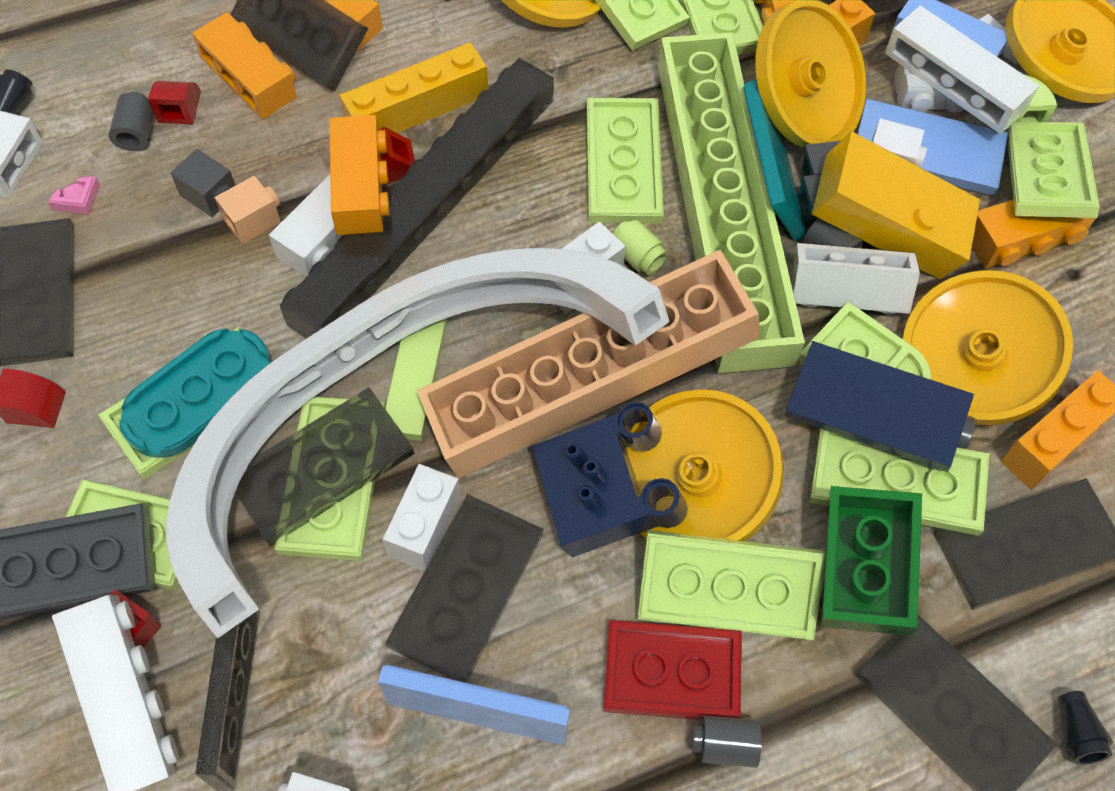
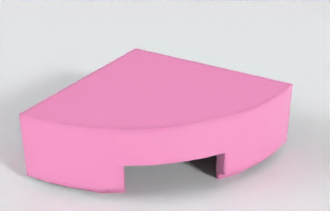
M96 176L80 177L76 179V183L67 186L63 190L60 188L56 190L48 202L52 210L89 215L100 186Z

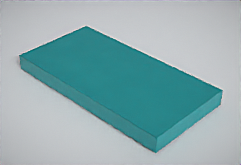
M754 79L745 83L743 90L770 205L792 239L798 241L804 239L807 230L784 137L768 116L760 97L757 80Z

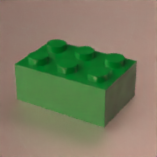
M831 486L828 498L826 557L820 627L905 636L913 635L918 624L923 493Z

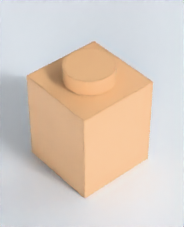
M255 175L214 197L222 219L241 244L250 241L281 223L277 207L281 204L276 193L269 185L264 188Z

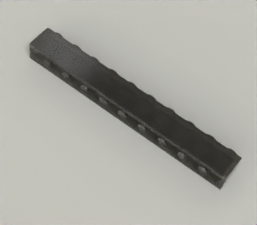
M518 58L509 68L503 69L497 81L488 90H483L479 94L473 106L466 113H461L456 118L453 126L443 136L435 139L430 150L420 160H416L411 164L407 174L397 184L391 185L386 190L389 196L390 216H383V232L341 236L336 242L334 249L322 261H318L312 266L308 276L297 287L290 289L285 294L279 306L286 325L307 339L371 298L553 102L554 77L521 58Z

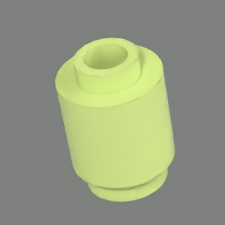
M624 221L613 232L626 246L624 260L638 272L652 275L665 263L669 253L664 249V243L640 221Z

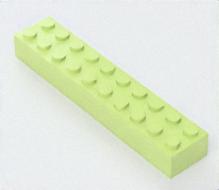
M733 33L662 37L658 71L695 261L721 249L759 313L760 338L716 358L717 374L794 367L798 362L805 341L774 210L770 205L743 90L744 80Z

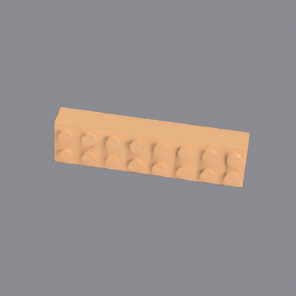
M721 249L650 282L659 288L670 322L636 346L593 316L582 313L416 390L442 454L457 478L459 479L759 339V313Z

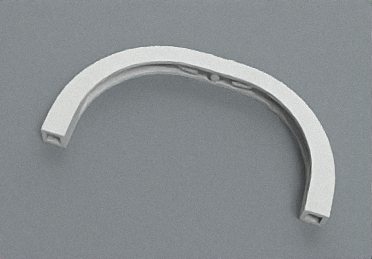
M555 248L502 250L455 260L409 277L359 304L288 350L251 378L212 418L186 457L176 479L168 507L166 544L171 566L194 610L217 638L259 610L240 580L228 550L227 525L232 499L245 470L261 446L289 416L317 394L406 336L445 318L495 305L544 303L575 309L603 322L636 346L670 322L659 288L616 262L588 253Z

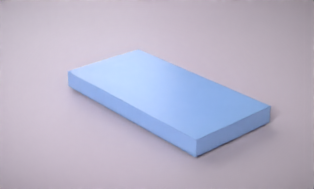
M866 99L857 132L858 135L871 141L880 118L925 130L921 146L927 147V152L921 167L922 169L956 187L991 196L996 195L1000 185L1008 132L1000 134L991 128Z
M382 666L378 683L389 705L559 745L565 744L570 709L567 706L395 666Z

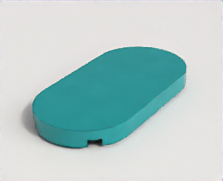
M228 328L219 329L205 335L127 395L121 407L123 410L121 420L119 418V426L124 438L134 450L149 457L164 458L185 451L195 444L209 422L227 401L251 378L271 363L266 345L256 334L244 329H239V331H229Z

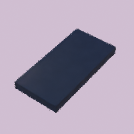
M812 341L786 408L785 416L948 472L951 468L974 394Z

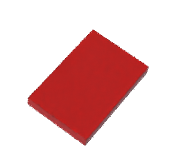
M609 620L603 712L702 720L703 715L741 718L742 631Z

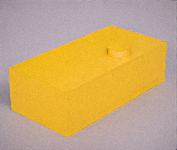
M851 131L826 154L812 215L881 250L915 253L919 269L941 280L970 260L980 199Z

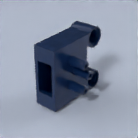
M628 403L615 415L532 446L560 545L572 557L658 526L664 528L676 527L686 518L688 511L687 502L675 483L669 479H654L646 484L642 494L640 492L626 448L631 447L635 451L640 452L649 451L657 446L662 436L661 426L650 408L644 403ZM641 421L648 422L645 429L641 432L631 433V429L636 423ZM665 496L674 497L670 508L664 511L655 510L656 504L661 498Z

